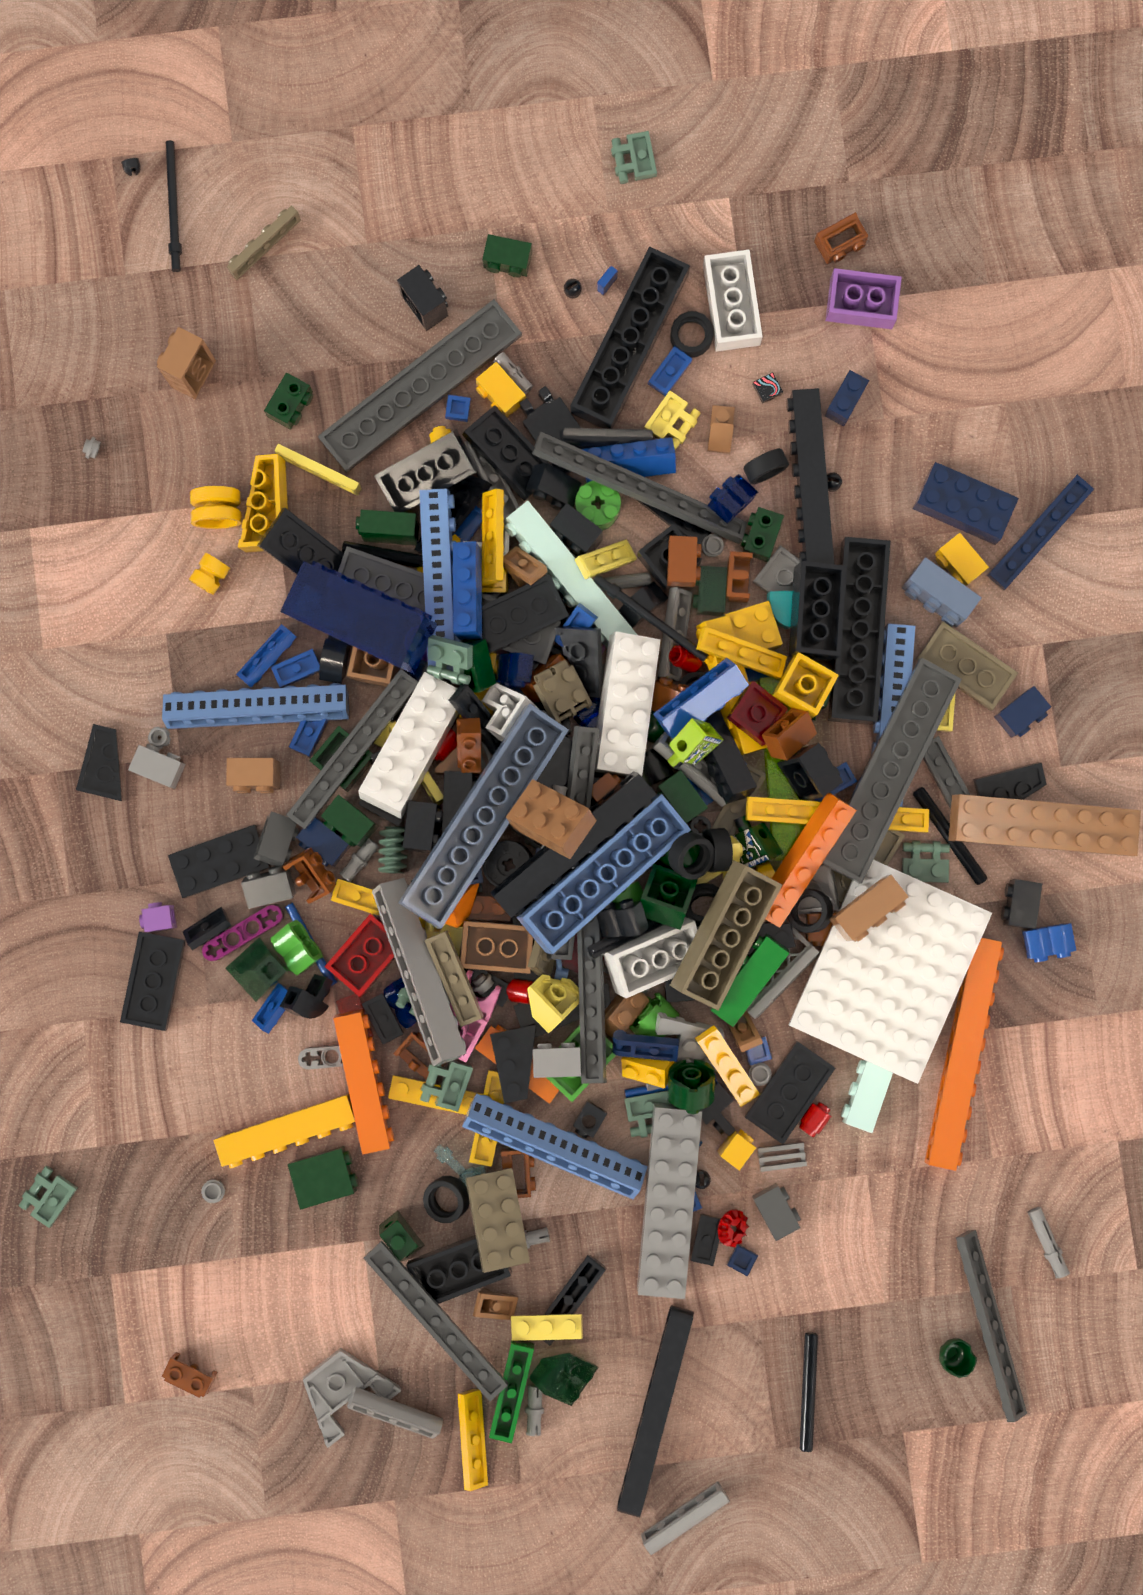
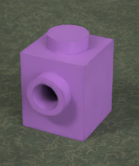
M162 902L148 904L147 909H141L142 915L139 916V922L145 932L177 928L174 905L162 906Z

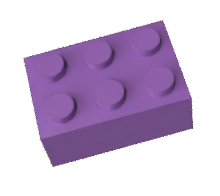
M834 268L830 279L825 321L892 329L897 321L902 277Z

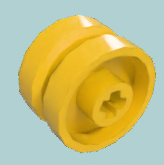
M204 486L190 491V504L195 507L190 512L191 524L193 526L205 529H227L242 524L241 511L235 508L241 504V492L238 489L227 486Z

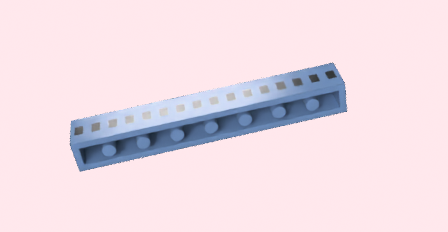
M448 489L419 490L427 657L428 638L432 635L461 642L453 633V543L456 541H452V532L456 531L455 518H451V509L455 507L454 495H450ZM428 659V666H436V661ZM447 665V669L453 671V666Z
M887 624L884 627L878 722L873 725V733L877 734L876 742L872 743L871 754L912 674L915 626Z
M332 683L329 686L311 684L307 687L285 686L284 688L275 689L263 687L256 690L241 688L238 691L219 689L216 692H172L171 694L163 695L162 720L167 729L287 723L305 720L321 721V719H349V693L346 685Z
M476 1093L462 1125L466 1129L630 1199H634L640 1192L648 1167L636 1159H629L620 1155L615 1150L603 1148L594 1141L582 1139L573 1132L561 1130L552 1123L540 1121L531 1114L519 1112L510 1105L493 1101L486 1095Z

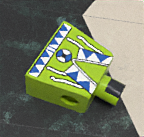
M692 718L670 742L669 745L675 753L667 761L676 770L684 762L695 765L723 741V738L710 723Z

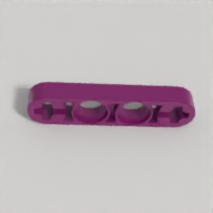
M269 905L206 942L202 948L204 958L209 961L220 960L279 925L284 918L283 910L276 905ZM269 910L278 911L277 920L270 919L265 923L268 926L264 928L263 921L258 916L261 915L264 919L270 915ZM253 920L259 924V930L255 934H251L247 930L248 923ZM232 932L239 935V942L234 946L230 945L227 941L228 935ZM222 938L223 945L228 950L225 951L224 948L216 951V957L209 955L208 952L211 950L209 946L217 947L222 943L219 942V939Z

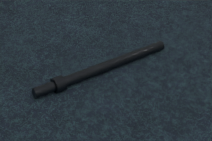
M168 140L165 142L170 227L168 253L171 255L172 271L180 272L182 244L179 243L174 141Z
M599 574L594 578L593 581L607 591L606 594L608 596L618 599L702 662L709 656L707 653L697 650L695 644L622 592L620 586L610 583Z

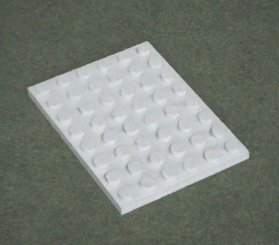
M873 860L861 884L852 880L839 911L887 875H892L909 896L904 901L906 905L896 913L889 912L885 915L888 919L880 926H875L874 928L871 926L867 929L869 934L859 942L846 941L835 926L832 925L788 1025L918 1084L992 913Z

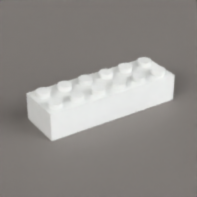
M614 632L609 636L597 728H600L595 772L605 774L609 772L611 775L616 774L617 776L627 777L634 771L642 776L660 639L622 632Z
M426 672L423 673L358 790L360 799L402 819L408 808V802L413 799L459 714L449 702L450 697L458 688L434 678V676Z

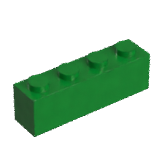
M767 933L763 938L759 936L753 943L752 948L754 950L750 956H746L719 1011L711 1007L710 1011L732 1027L735 1026L789 955V950Z
M511 1340L503 1378L508 1382V1386L498 1395L489 1434L491 1439L512 1444L535 1343L524 1340Z

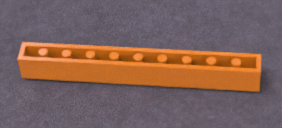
M981 938L959 988L924 1161L931 1166L956 1171L957 1166H960L962 1163L963 1153L960 1150L962 1143H965L967 1138L965 1125L966 1120H970L972 1107L969 1105L971 1097H974L976 1093L975 1075H978L981 1069L979 1055L980 1051L983 1052L985 1048L984 1030L988 1029L990 1024L988 1010L989 1006L993 1005L995 993L992 992L993 985L999 979L997 965L998 961L1002 960L1004 948L1001 947L1002 942Z

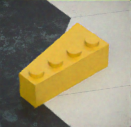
M279 454L258 455L255 457L250 482L251 490L249 497H247V510L245 519L242 522L241 540L239 539L238 548L246 553L264 551L257 544L283 508L288 509L286 460Z

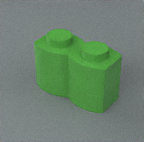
M298 920L288 923L270 938L274 950L284 957L287 968L296 976L308 970L323 957L317 944L310 939L307 930Z

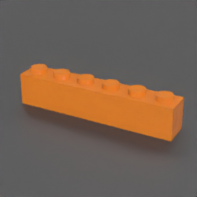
M830 792L825 795L771 878L782 884V887L765 920L779 928L857 811Z
M363 1009L336 1014L333 1020L362 1155L390 1149L391 1142L394 1141L392 1127L388 1128L386 1119L390 1118L387 1105H383L381 1097L385 1096L384 1086L382 1082L378 1083L377 1074L380 1073L378 1060L373 1059L372 1051H375L373 1037H369L367 1028H370L368 1014L364 1015Z

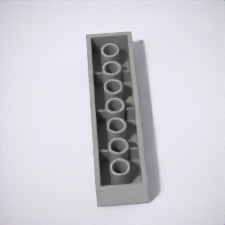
M654 1103L637 1280L638 1295L685 1299L702 1110L697 1114H688L686 1110L677 1108L673 1104Z

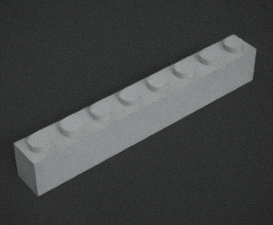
M405 878L379 884L372 890V894L434 1067L456 1060L467 1054L465 1050L466 1044L460 1036L457 1018L451 1011L450 1000L444 991L442 981L424 941L427 939V934L421 926L419 916L398 903L409 886Z

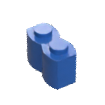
M1071 923L1022 931L1027 958L1034 959V962L1047 961L1048 956L1057 955V958L1069 957L1071 952L1077 951Z

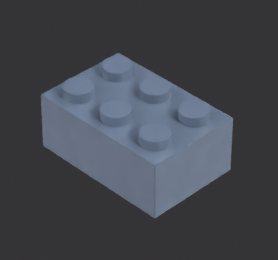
M926 557L902 586L906 596L912 600H919L928 612L937 613L942 617L941 620L951 627H958L963 623L982 598Z

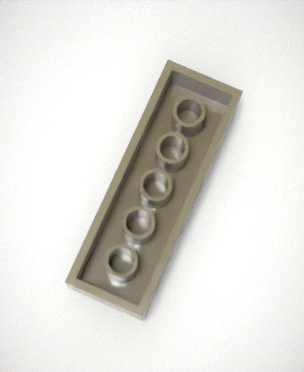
M733 860L670 986L719 1011L782 884Z

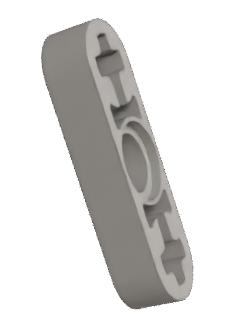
M339 1045L306 1048L298 1056V1062L304 1069L343 1066ZM329 1050H335L338 1053L339 1058L337 1062L330 1063L327 1061L326 1053ZM318 1051H322L321 1060L323 1064H319L320 1059L313 1060L311 1065H308V1061L303 1060V1057L307 1056V1052H310L311 1056H319Z

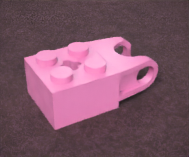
M468 970L466 975L469 982L471 983L472 975L474 972ZM499 985L495 987L489 996L484 998L476 997L484 1017L461 1028L463 1031H460V1036L465 1041L467 1054L458 1059L465 1063L470 1058L492 1016L502 988ZM450 1002L451 1011L453 1015L456 1017V1014Z

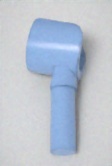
M556 959L555 979H567L569 969L562 968V960Z

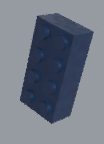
M935 462L927 474L913 510L996 545L1002 539L1019 498Z

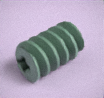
M385 827L386 829L379 831V834L385 837V839L379 840V844L385 846V848L378 850L380 854L385 855V857L379 858L378 862L385 866L378 868V871L381 873L405 874L401 872V869L407 867V864L402 863L401 860L408 858V855L401 853V851L405 850L403 844H401L404 841L402 832H405V827Z

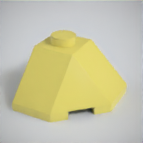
M542 974L527 988L532 1017L548 1033L579 1004V988L571 979H551L549 975Z

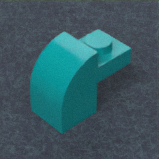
M770 591L767 593V601L770 602L777 626L790 629L793 591Z

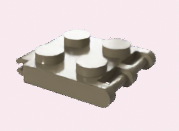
M566 660L534 676L536 684L533 687L548 716L561 724V721L569 716H576L577 712L583 708L588 709L592 707V702L574 666H569ZM581 702L583 703V704L579 705L578 707L574 708L575 705H577V704H579V703H581ZM567 711V713H565V714H563L562 716L558 717L559 714H561V713Z

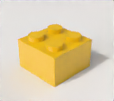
M769 601L725 614V616L729 615L736 638L772 651L782 646L783 642Z
M798 652L789 662L772 696L790 708L808 711L812 719L818 715L839 675Z

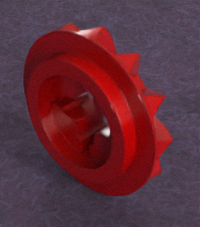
M732 1209L721 1218L718 1225V1238L723 1245L735 1247L737 1244H742V1237L747 1236L745 1231L750 1226L746 1223L748 1217L742 1211ZM730 1226H735L737 1228L734 1232Z

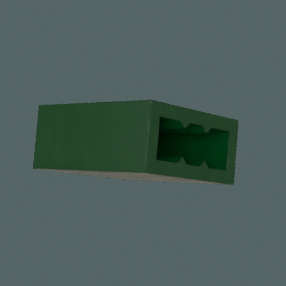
M361 509L360 516L356 517V530H358V534L361 535L364 542L416 546L418 543L420 523L416 513Z
M344 1146L287 1164L300 1210L349 1196L357 1191L356 1187H359L356 1173L352 1174L350 1168L352 1157L349 1150L345 1151Z

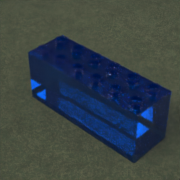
M303 561L280 611L412 674H415L426 651L428 638L433 635L438 625L431 621L433 616L405 604V602L394 597H390L377 589L370 588L342 573L331 570L316 561H313L312 564Z

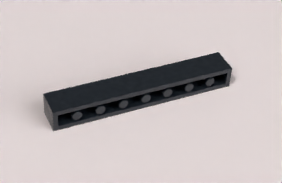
M819 388L792 390L790 398H787L786 405L787 412H791L792 419L788 421L789 434L793 433V442H790V453L795 455V463H792V475L797 479V485H794V498L798 499L799 507H796V520L800 521L801 529H798L797 536L798 543H802L803 550L799 553L800 562L809 561L834 564Z
M633 771L589 808L596 822L571 859L544 846L494 888L490 894L511 918L514 915L516 917L521 915L527 909L526 905L532 900L537 901L544 895V890L547 887L559 883L563 878L562 875L567 870L575 869L581 863V858L586 854L591 855L599 848L598 844L604 839L608 840L613 837L620 825H625L632 821L635 817L634 813L640 808H647L653 802L652 798L656 794L641 775Z

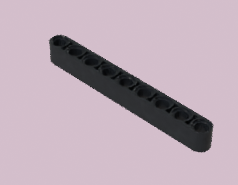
M673 1305L670 1306L622 1484L617 1512L639 1518L641 1516L690 1333L694 1311Z

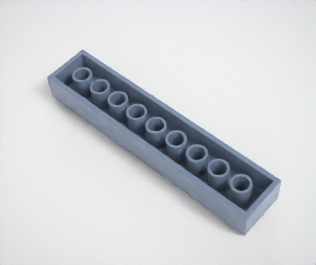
M532 704L524 707L398 903L437 929H442L508 826L509 821L506 816L531 780L537 781L569 729Z

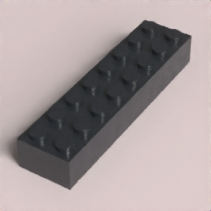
M649 246L570 405L571 414L600 428L613 429L689 275L690 265Z
M845 537L841 542L840 565L846 566L841 657L832 661V670L839 676L830 691L828 721L874 725L878 722L890 540Z

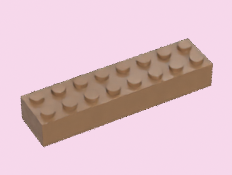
M958 794L952 795L949 841L1138 856L1141 810Z

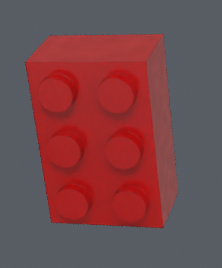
M369 914L325 965L326 969L359 997H362L395 959L383 922L374 914Z

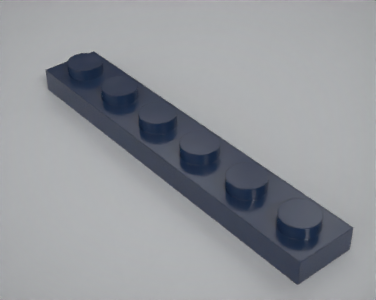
M1077 474L987 576L1001 589L1005 590L1091 494L1094 488Z

